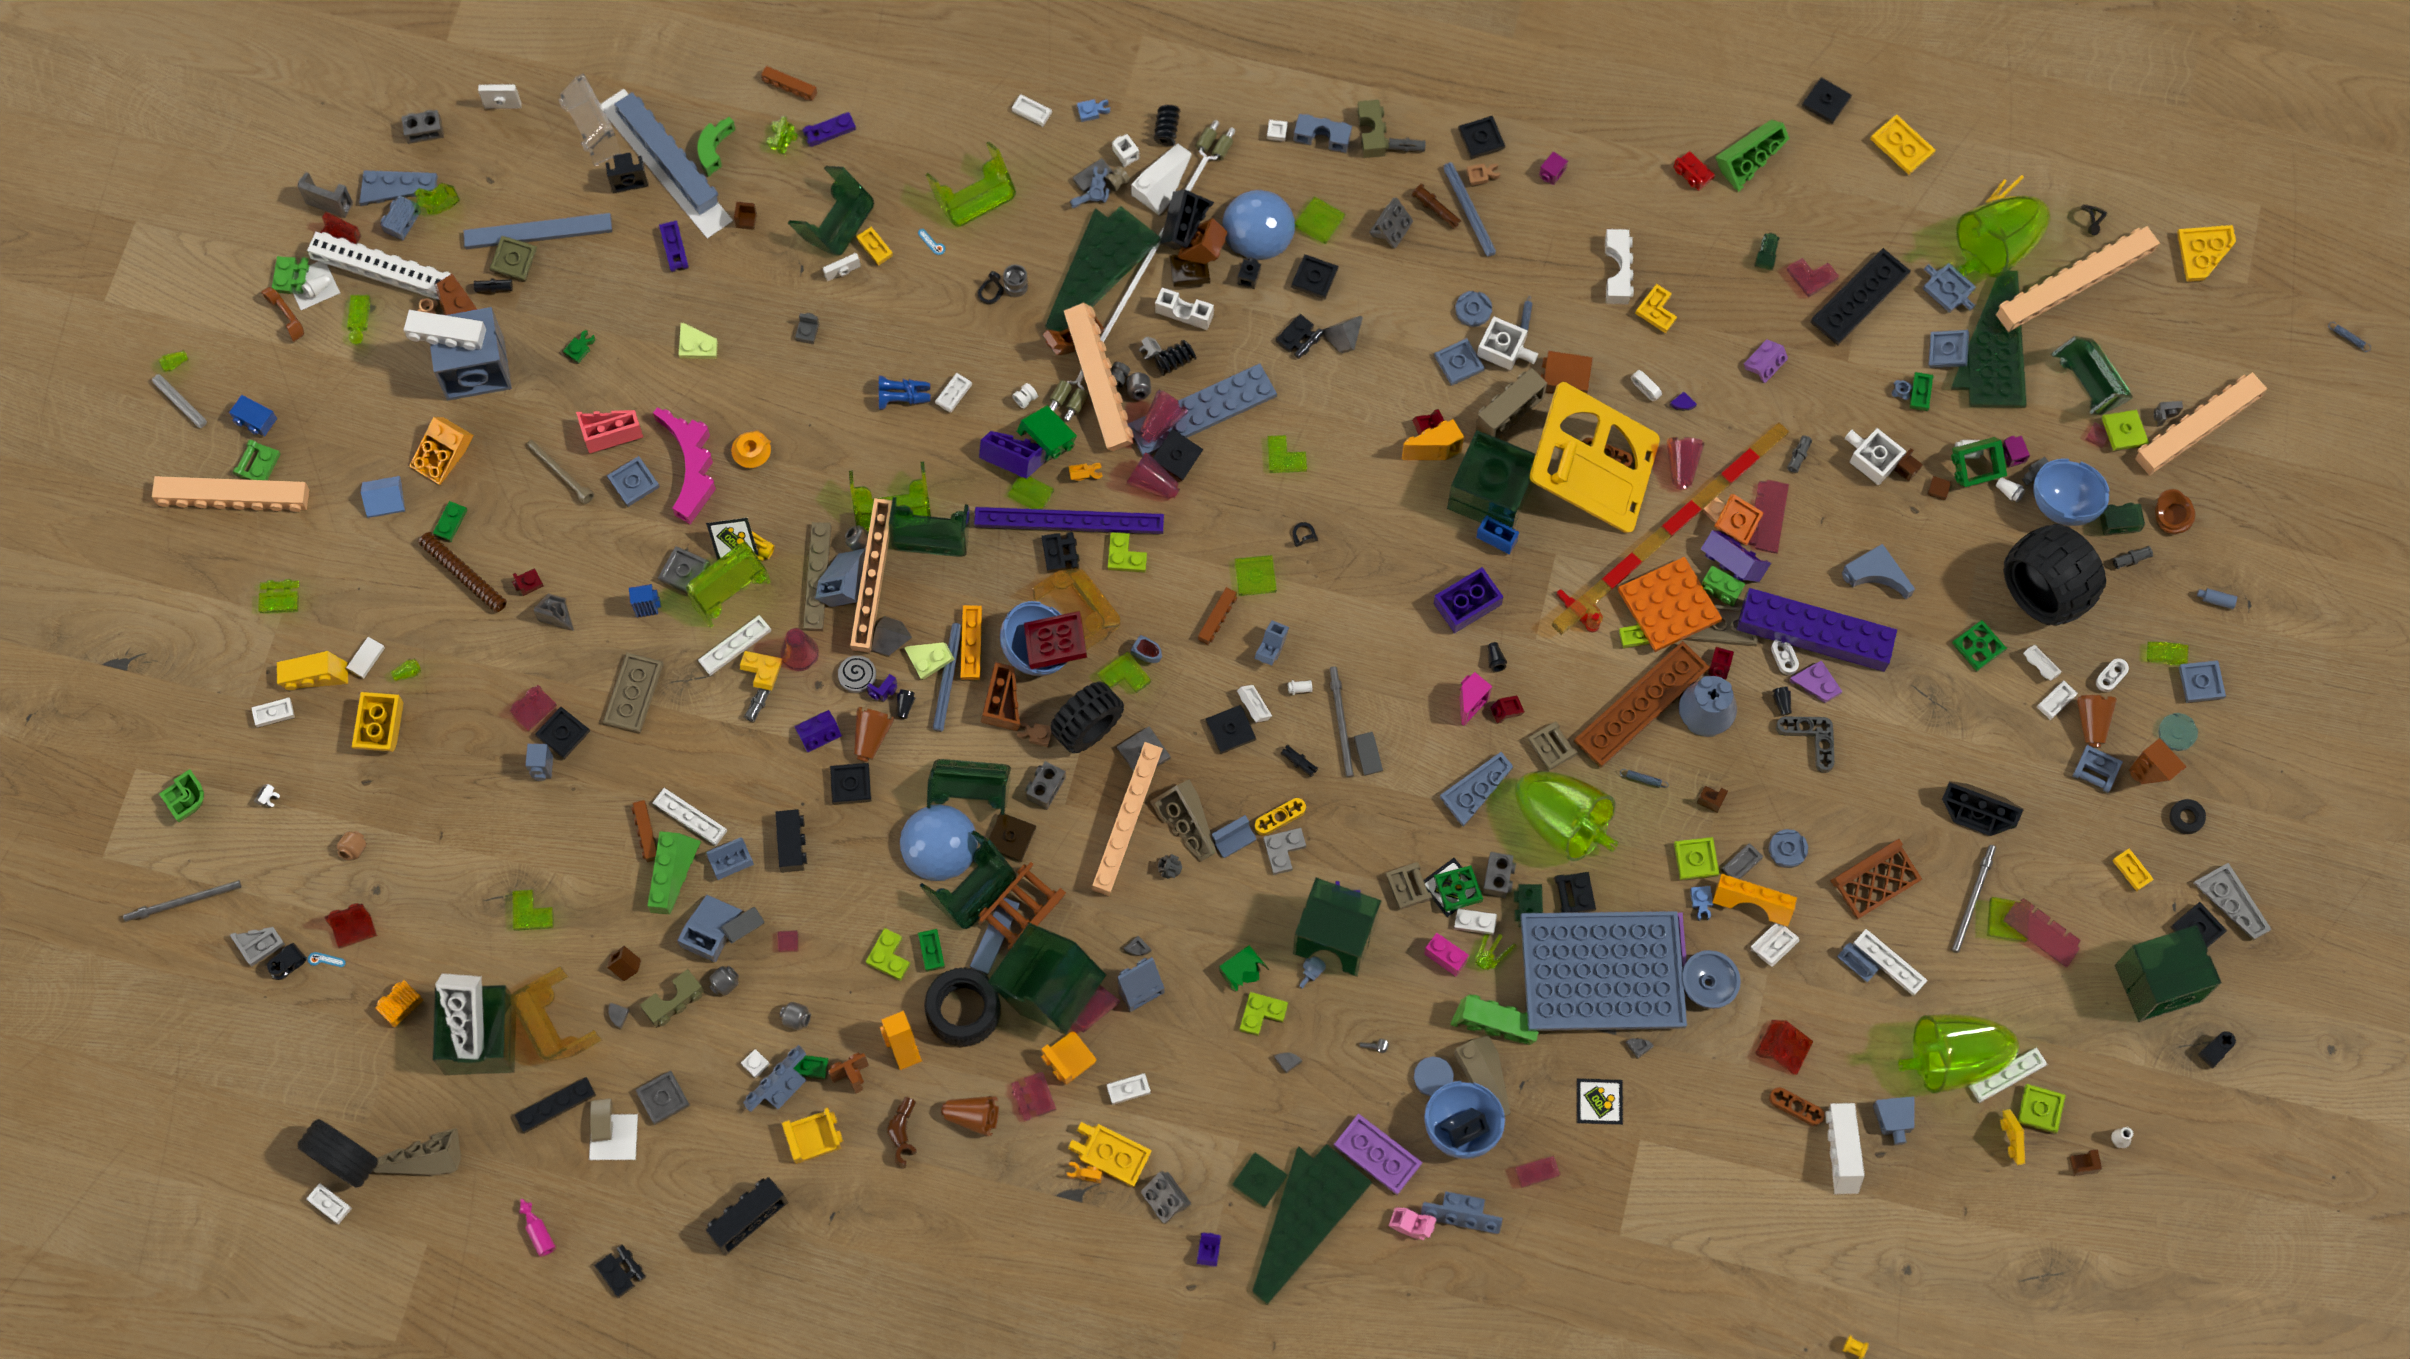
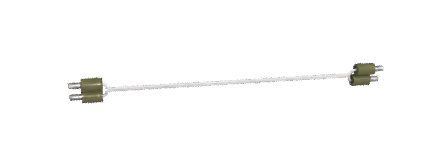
M1214 120L1210 128H1205L1195 145L1204 157L1187 185L1186 190L1191 191L1209 159H1224L1233 143L1234 128H1230L1226 135L1220 137L1211 153L1212 156L1207 158L1205 153H1207L1217 136L1215 130L1219 122ZM1163 229L1101 335V341H1105L1160 245ZM1082 370L1076 381L1066 382L1061 380L1050 398V408L1055 411L1057 406H1062L1071 391L1072 386L1070 384L1078 382L1080 388L1076 389L1066 406L1068 410L1064 417L1066 422L1071 420L1073 414L1079 413L1089 396L1084 387L1080 385L1084 377Z

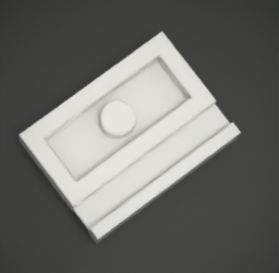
M1775 923L1751 946V950L1773 967L1799 942V937L1785 926Z

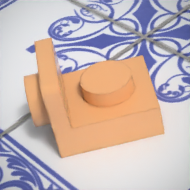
M1716 497L1703 509V513L1716 524L1725 504Z

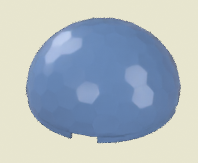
M1252 190L1239 195L1228 205L1223 215L1222 227L1227 231L1225 241L1234 252L1247 258L1265 260L1279 255L1290 244L1295 232V219L1291 208L1280 196L1269 191Z
M2069 459L2052 460L2042 466L2035 477L2033 487L2034 497L2041 512L2050 520L2065 526H2081L2094 521L2105 511L2109 502L2110 490L2104 477L2092 466L2084 462H2072Z
M1028 601L1014 607L1004 619L1000 631L1001 647L1007 660L1021 672L1035 676L1050 675L1059 671L1067 663L1030 669L1024 623L1062 615L1055 608L1043 605L1038 601Z
M930 805L922 808L907 820L901 831L900 852L904 862L912 872L927 880L945 881L961 875L971 865L977 852V833L973 823L967 815L951 806Z
M1461 1081L1448 1083L1435 1091L1425 1109V1125L1431 1141L1442 1152L1455 1158L1472 1159L1486 1154L1499 1142L1504 1131L1505 1115L1501 1103L1490 1090L1477 1083H1464ZM1470 1108L1484 1113L1490 1131L1457 1149L1452 1146L1448 1132L1440 1128V1124Z

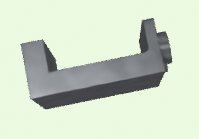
M307 172L298 181V189L306 204L346 218L353 205L346 186L338 184L333 193L315 186L310 174Z

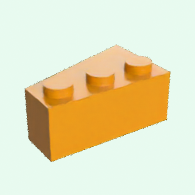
M904 1011L881 1019L883 1026L880 1027L885 1045L887 1048L891 1047L899 1069L902 1070L922 1062Z

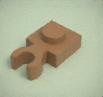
M1485 164L1467 167L1466 172L1470 186L1488 183V178H1500V172H1492L1498 169V164H1491L1489 168H1485Z
M1020 723V728L1026 729V732H1018L1017 736L1019 738L1025 739L1030 737V743L1049 747L1052 736L1050 726L1034 723L1033 728H1031L1027 723Z

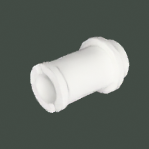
M1292 680L1288 682V692L1293 695L1295 693L1312 692L1311 680L1299 682Z

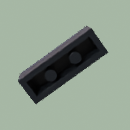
M799 809L775 811L779 869L781 873L804 871V864H807V853L803 852V846L806 845V836L802 834L801 827H805L804 815H800Z

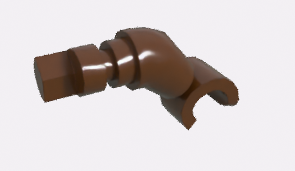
M906 1096L902 1104L898 1106L897 1115H894L893 1120L889 1121L887 1127V1134L894 1147L898 1148L895 1154V1162L900 1168H906V1161L901 1158V1153L909 1152L911 1155H914L917 1152L914 1146L907 1144L908 1138L906 1133V1124L908 1122L906 1119L910 1118L916 1101Z

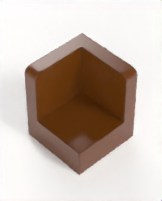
M736 202L734 213L736 228L754 230L757 217L755 204Z
M1911 448L1898 462L1894 470L1909 482L1923 466L1922 463L1911 456L1914 451Z
M1705 786L1698 798L1697 804L1718 813L1728 790L1721 788L1717 792Z
M624 945L610 955L607 968L621 980L626 981L638 973L641 959Z
M2098 1149L2090 1150L2087 1154L2070 1157L2074 1176L2096 1174L2102 1170Z

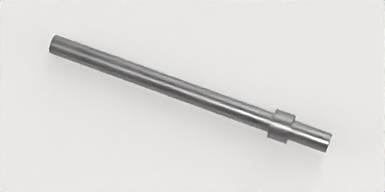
M1330 667V688L1334 695L1346 778H1351L1354 775L1341 696L1342 683L1338 677L1337 667Z
M1994 845L1988 846L1985 857L1982 858L1979 865L1981 868L1951 949L1955 953L1960 951L1988 870H1991L1992 859L1996 850Z
M238 880L154 906H143L138 908L137 911L123 914L125 922L137 918H148L154 913L242 888L241 882Z

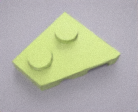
M681 323L679 358L717 359V339L685 323Z
M944 642L905 647L919 677L923 680L955 660L947 644Z

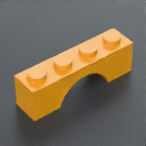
M1721 874L1712 903L1730 909L1739 903H1753L1766 911L1769 921L1788 927L1795 909L1797 897Z

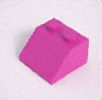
M1476 672L1471 676L1467 675L1461 682L1462 687L1460 688L1459 701L1461 724L1463 726L1489 700L1492 686Z

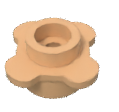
M429 298L421 299L418 311L436 314L435 308L438 306V302Z

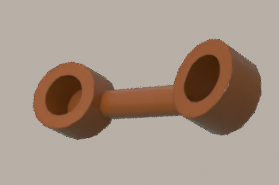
M271 287L262 290L261 294L272 305L277 304L290 322L286 324V327L293 342L303 337L304 329L301 322L296 318L280 294Z

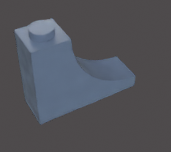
M1883 544L1845 565L1842 571L1845 582L1850 583L1852 587L1864 583H1880L1895 589L1905 600L1911 597L1915 591L1911 582Z

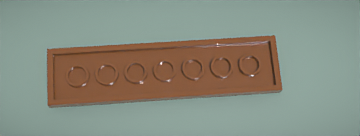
M1682 641L1578 735L1574 742L1602 768L1678 699L1690 685L1701 678L1710 667Z

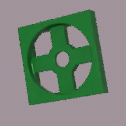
M1983 620L1952 642L1976 671L1982 669L2007 649ZM1980 631L1987 635L1985 637H1978L1974 632ZM1966 636L1972 642V646L1967 650L1963 647V640ZM1991 641L1995 643V653L1988 649V644ZM1976 643H1983V648H1978ZM1979 652L1986 659L1984 661H1976L1972 656Z
M1471 865L1434 875V880L1446 912L1483 902V896ZM1459 875H1464L1471 880L1464 882L1460 880ZM1448 877H1451V886L1442 887L1443 882ZM1456 885H1461V886H1462V890H1461V891L1455 890V886H1456ZM1475 888L1473 898L1467 899L1465 895L1466 890ZM1454 893L1457 895L1459 902L1452 903L1448 901L1446 895Z

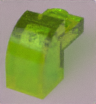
M440 183L432 191L418 188L414 192L417 203L422 208H426L429 215L445 212L460 201L454 186Z

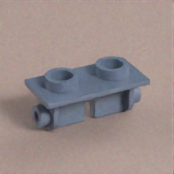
M1850 942L1837 956L1867 983L1880 969Z

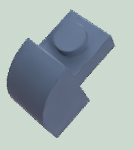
M1271 620L1254 659L1272 666L1281 653L1289 627Z

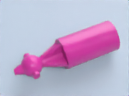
M521 1199L519 1213L526 1215V1231L540 1257L546 1256L553 1252L556 1247L542 1219H539L531 1212L532 1203Z

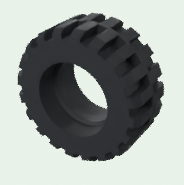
M1100 681L1093 682L1075 693L1060 708V711L1056 713L1055 718L1051 722V733L1067 751L1081 753V751H1085L1095 745L1097 741H1100L1116 725L1124 711L1123 701L1106 683Z

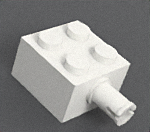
M1493 316L1478 347L1477 356L1511 371L1516 359L1521 358L1534 364L1539 353L1524 348L1527 330Z
M1878 428L1865 440L1855 433L1854 430H1851L1845 437V440L1857 448L1853 453L1850 463L1877 485H1880L1896 468L1898 462L1906 453V450Z

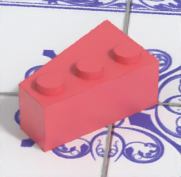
M635 410L611 411V413L594 411V413L590 414L576 412L589 454L643 438Z

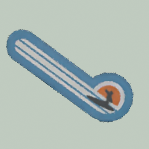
M924 229L918 231L919 236L935 254L941 255L945 252V246L941 243L936 244Z
M313 952L308 956V962L311 965H318L322 962L343 967L346 963L342 958Z

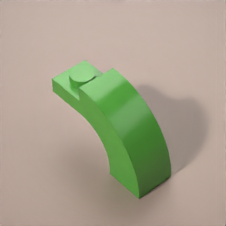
M730 117L721 120L716 127L709 123L699 137L698 155L701 166L708 177L722 167L721 159L716 153L718 144L736 130L734 121Z

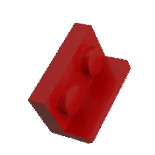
M1690 151L1683 157L1675 159L1673 167L1676 173L1682 175L1689 185L1695 187L1698 191L1715 177V174Z

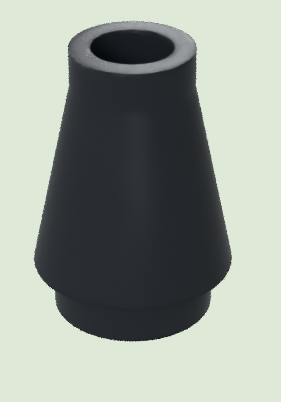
M1492 642L1487 645L1489 668L1493 672H1500L1506 668L1507 660L1498 643Z
M1788 686L1774 689L1772 696L1781 716L1792 714L1791 691H1789Z
M900 689L899 694H897L896 717L908 718V714L916 699L914 697L915 692Z

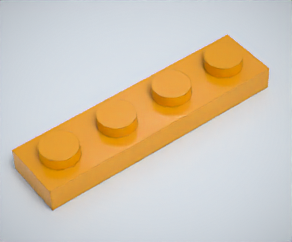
M963 605L961 680H980L982 606Z

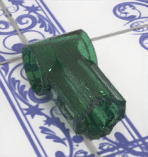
M1764 234L1755 267L1773 271L1777 256L1775 254L1780 238L1776 234Z

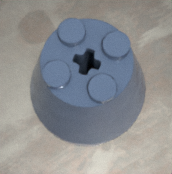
M1705 676L1690 685L1683 692L1679 702V715L1691 732L1704 737H1713L1729 729L1737 714V703L1731 684L1717 676Z

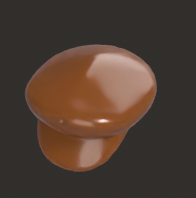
M2166 490L2160 494L2155 507L2156 521L2159 527L2166 533L2179 534L2186 532L2195 521L2194 506L2191 500L2179 490Z

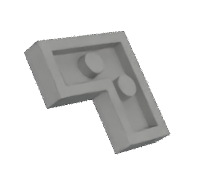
M1298 828L1263 837L1273 875L1292 871L1288 852L1306 848L1302 829Z

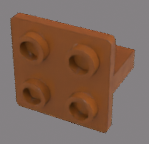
M856 1053L850 1056L849 1060L844 1063L837 1062L833 1064L828 1073L833 1083L848 1077L855 1093L863 1090L861 1084L864 1083L859 1070L869 1066L864 1053Z

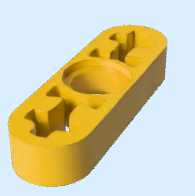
M1294 798L1259 817L1255 821L1256 833L1266 836L1303 816L1306 811L1305 802L1300 798ZM1294 804L1297 806L1301 805L1299 812L1298 810H1293ZM1279 812L1284 813L1286 819L1282 822L1275 819V815ZM1269 817H1271L1272 822L1267 825V830H1264L1263 828L1260 829V823H1269Z

